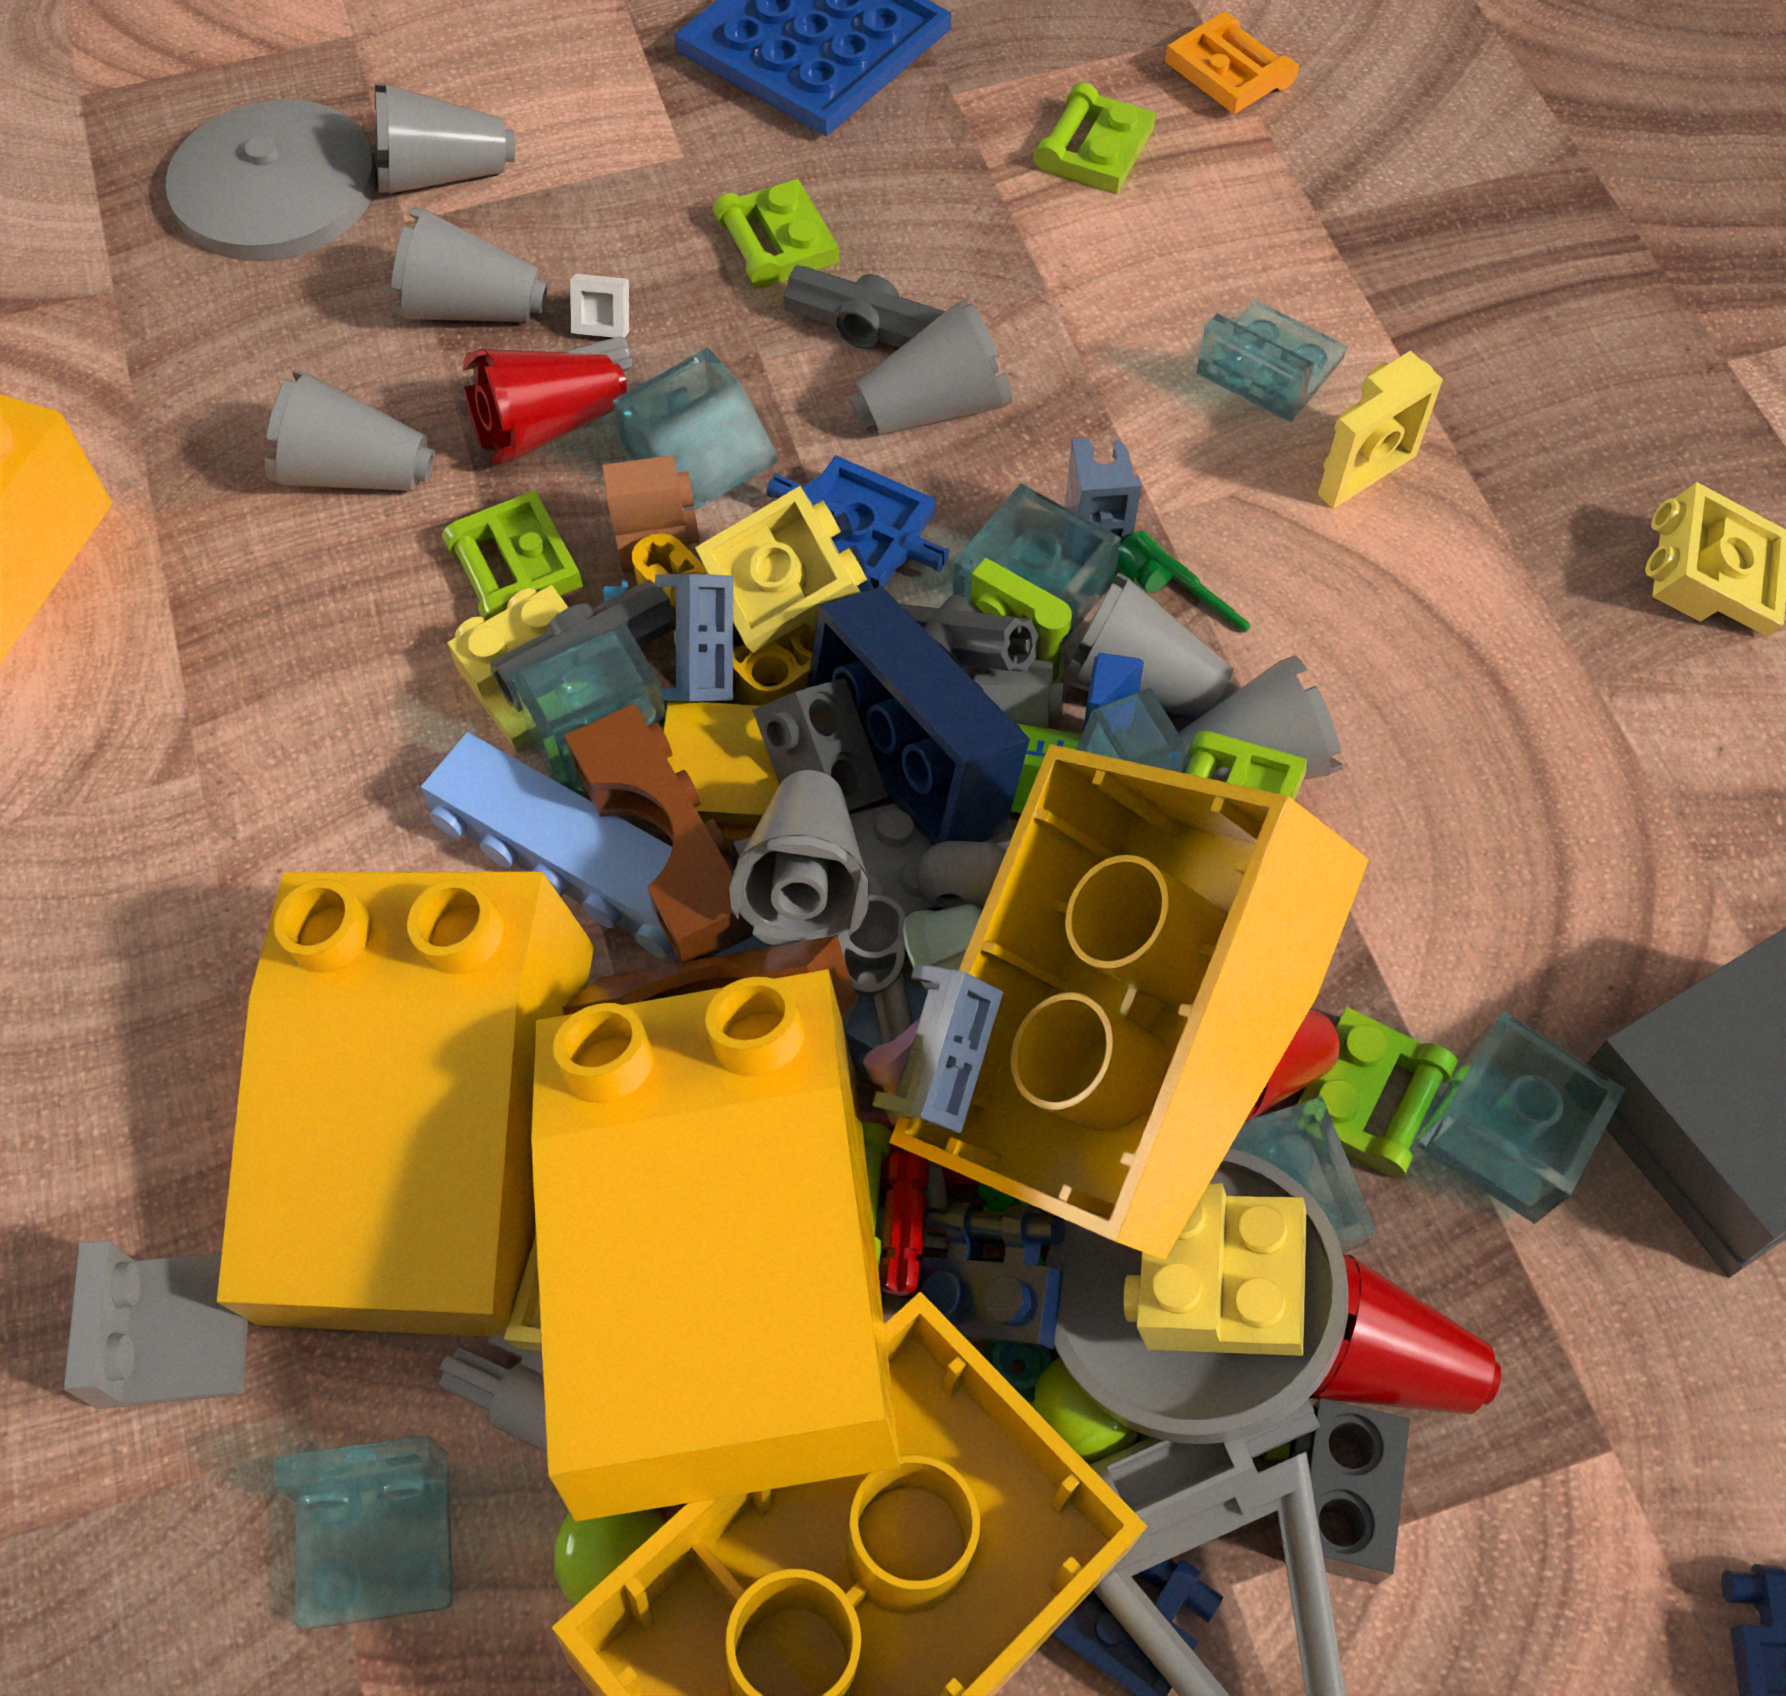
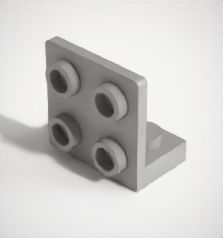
M109 1240L79 1243L64 1390L96 1409L240 1395L244 1390L248 1320L217 1302L222 1252L134 1261Z

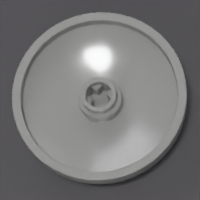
M276 99L250 103L212 118L184 140L172 157L166 175V193L170 206L180 227L187 236L204 249L215 254L247 261H270L295 257L332 242L348 231L362 217L373 199L377 185L376 163L368 139L362 129L348 116L336 109L316 102L295 99Z
M1229 1148L1210 1183H1223L1227 1196L1304 1198L1306 1206L1303 1356L1147 1350L1137 1329V1322H1127L1124 1312L1125 1279L1127 1275L1141 1274L1142 1251L1133 1250L1129 1246L1115 1242L1064 1219V1240L1060 1245L1049 1246L1045 1261L1048 1266L1064 1272L1054 1345L1072 1380L1089 1400L1115 1421L1139 1433L1169 1442L1215 1444L1234 1441L1254 1435L1280 1422L1304 1404L1318 1389L1329 1373L1345 1335L1349 1301L1347 1271L1342 1248L1329 1219L1316 1200L1286 1172L1259 1157L1233 1148Z

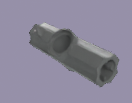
M796 265L789 275L788 285L783 296L786 311L835 326V330L848 344L863 349L872 348L878 341L900 348L946 312L900 297L896 288L888 280L878 275H862L857 282H853Z
M649 579L595 608L583 603L565 609L551 620L545 634L491 661V672L509 705L520 712L576 681L579 685L588 686L604 680L619 668L625 655L676 629V615L670 604L669 597L662 587H655V583Z
M960 595L950 596L940 608L900 604L908 610L913 619L946 650L948 655L960 667L962 665L1025 672L1036 659L1035 646L1039 635L1031 619L984 614L975 605V602Z

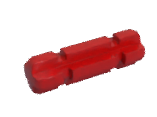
M908 1151L894 1152L889 1160L888 1181H890L889 1186H892L893 1189L888 1190L886 1193L882 1248L884 1249L883 1253L887 1254V1257L880 1259L879 1281L882 1292L894 1296L916 1295L921 1267L919 1266L920 1261H917L916 1257L921 1256L923 1251L927 1198H925V1193L922 1192V1189L928 1188L929 1163L928 1159Z

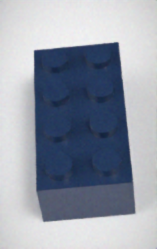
M883 586L821 604L819 606L807 688L846 678L887 794L902 811L911 817L914 825L933 846L945 841L984 842L1004 834L1030 738Z

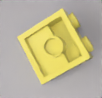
M1412 351L1407 352L1389 364L1384 362L1373 368L1362 383L1363 393L1360 403L1347 408L1336 421L1334 426L1335 436L1330 453L1323 465L1325 471L1318 492V496L1332 509L1417 456L1443 379L1434 372L1428 363L1422 361Z
M1695 482L1675 498L1665 500L1658 507L1652 518L1651 527L1660 533L1659 547L1651 554L1645 568L1646 575L1654 579L1653 598L1700 622L1718 611L1765 636L1784 625L1786 603V529L1698 482Z
M801 486L695 547L709 575L733 576V622L743 642L752 653L757 652L807 623L812 631H815L819 606L821 604L861 593L858 585L867 580L851 549L848 548L839 553L831 538L840 533L841 530L825 502L822 500L813 505Z
M552 585L539 592L533 588L517 592L509 600L507 610L487 621L483 617H473L466 620L456 630L455 638L447 642L456 669L516 752L620 693L617 679L613 674L598 683L588 686L579 685L576 681L520 712L511 707L501 693L491 672L490 662L545 634L551 620L569 608Z
M1209 1183L1166 1259L1164 1260L1142 1252L1141 1274L1126 1276L1124 1284L1125 1318L1127 1322H1137V1329L1147 1350L1303 1356L1306 1206L1304 1198L1227 1196L1223 1183Z

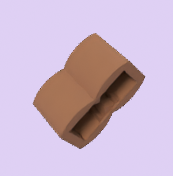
M674 455L602 465L607 503L622 571L634 569L632 551L642 538L651 534L664 533L672 535L680 540L688 549L689 544L700 543L695 508L683 509L694 506L689 470L677 472Z

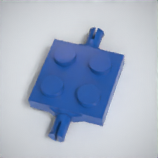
M837 455L834 456L820 476L804 486L782 477L778 473L773 475V479L771 478L767 485L766 494L769 497L778 499L801 486L813 505L823 500L833 517L845 512L850 520L854 534L836 541L834 544L838 551L854 545L859 549L873 588L885 587L896 569L909 559L931 567L937 572H940L942 566H945L949 549L920 538L921 533L935 514V498Z

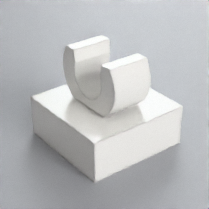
M575 274L570 278L571 333L625 338L629 333V279Z

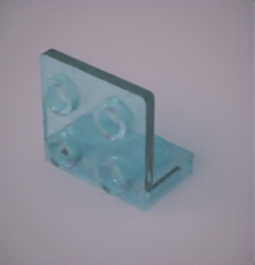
M1253 301L1236 322L1218 313L1208 322L1204 328L1196 374L1291 423L1344 359L1347 346L1259 301Z
M430 1435L274 1458V1489L296 1502L295 1623L297 1627L303 1630H312L438 1611L451 1607L453 1603L449 1460L448 1452Z

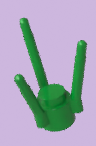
M1147 531L1133 533L1116 549L1113 556V564L1121 571L1120 574L1130 578L1141 589H1145L1149 593L1158 591L1172 577L1242 632H1247L1250 629V624L1247 620L1202 585L1200 579L1170 556Z

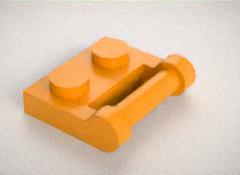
M1225 11L1167 45L1165 62L1233 114L1238 113L1276 88L1281 91L1287 89L1294 82L1299 72L1297 62L1287 55L1281 57L1276 55L1241 29L1239 20Z

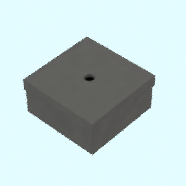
M1783 928L1606 1039L1592 1058L1577 1068L1567 1080L1728 1278L1786 1240V928Z

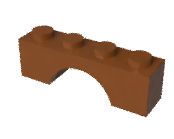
M633 703L565 734L564 737L574 770L600 817L612 815L639 817L661 828L673 841L672 851L667 864L647 889L655 918L679 962L710 958L753 937V926L740 913L737 919L731 909L729 885L732 872L723 858L730 854L725 838L713 819L703 823L695 809L696 806L701 804L697 790L684 769L675 773L667 758L673 754L659 723L655 721L647 725L636 704Z
M835 935L599 977L563 1006L562 1009L565 1015H569L595 1004L616 1003L626 1005L723 988L737 980L749 977L775 979L829 969L841 1016L857 998L838 936Z

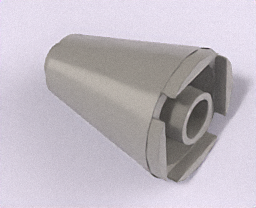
M375 83L378 193L390 194L503 173L505 162H514V130L505 129L503 118L386 83Z
M417 207L410 210L409 215L417 220L415 228L403 226L392 273L391 289L402 292L401 305L391 303V311L395 317L425 320L529 322L533 312L542 314L547 296L548 282L539 280V268L428 210Z
M965 299L954 304L857 381L856 387L859 394L851 397L850 400L863 428L866 429L873 425L877 433L881 435L1000 409L1011 404L1013 396L1006 372L996 377L994 375L999 372L995 359L999 354L976 308L972 303L968 305V300Z
M294 370L292 374L296 382L284 380L275 400L266 440L276 442L277 444L276 460L265 457V471L268 480L286 486L414 491L419 481L425 483L429 481L435 461V450L427 448L426 435L309 373Z
M1117 573L1102 604L1095 613L1060 680L1071 687L1089 691L1094 657H1098V652L1139 658L1143 660L1144 667L1137 705L1193 720L1198 719L1235 693L1238 688V684L1230 681L1234 670L1232 666L1130 578L1120 573Z
M1296 655L1280 660L1166 740L1165 748L1167 754L1158 758L1160 768L1185 773L1191 761L1187 752L1195 733L1209 731L1306 758L1307 766L1304 779L1328 776L1342 770L1343 763L1331 757L1341 753L1332 719L1317 686L1304 690L1296 675L1306 671L1307 668ZM1222 767L1214 770L1211 779L1227 782L1232 769Z
M814 770L798 771L787 776L781 782L732 871L729 885L731 909L737 919L740 913L753 926L752 934L764 943L778 946L835 936L848 929L849 936L860 927L868 911L869 882L844 796L839 784L825 773Z

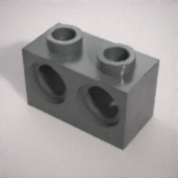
M846 678L793 692L752 710L779 785L787 776L795 772L814 770L829 775L839 784L848 811L888 797Z
M1319 1398L1313 1405V1409L1321 1428L1290 1441L1288 1459L1307 1452L1318 1525L1320 1511L1324 1509L1340 1512L1351 1524L1353 1539L1351 1545L1347 1547L1337 1546L1328 1541L1319 1526L1326 1573L1378 1585L1394 1574L1410 1418ZM1332 1435H1343L1354 1441L1361 1452V1468H1346L1335 1461L1329 1450V1437ZM1278 1526V1537L1281 1539L1280 1526Z

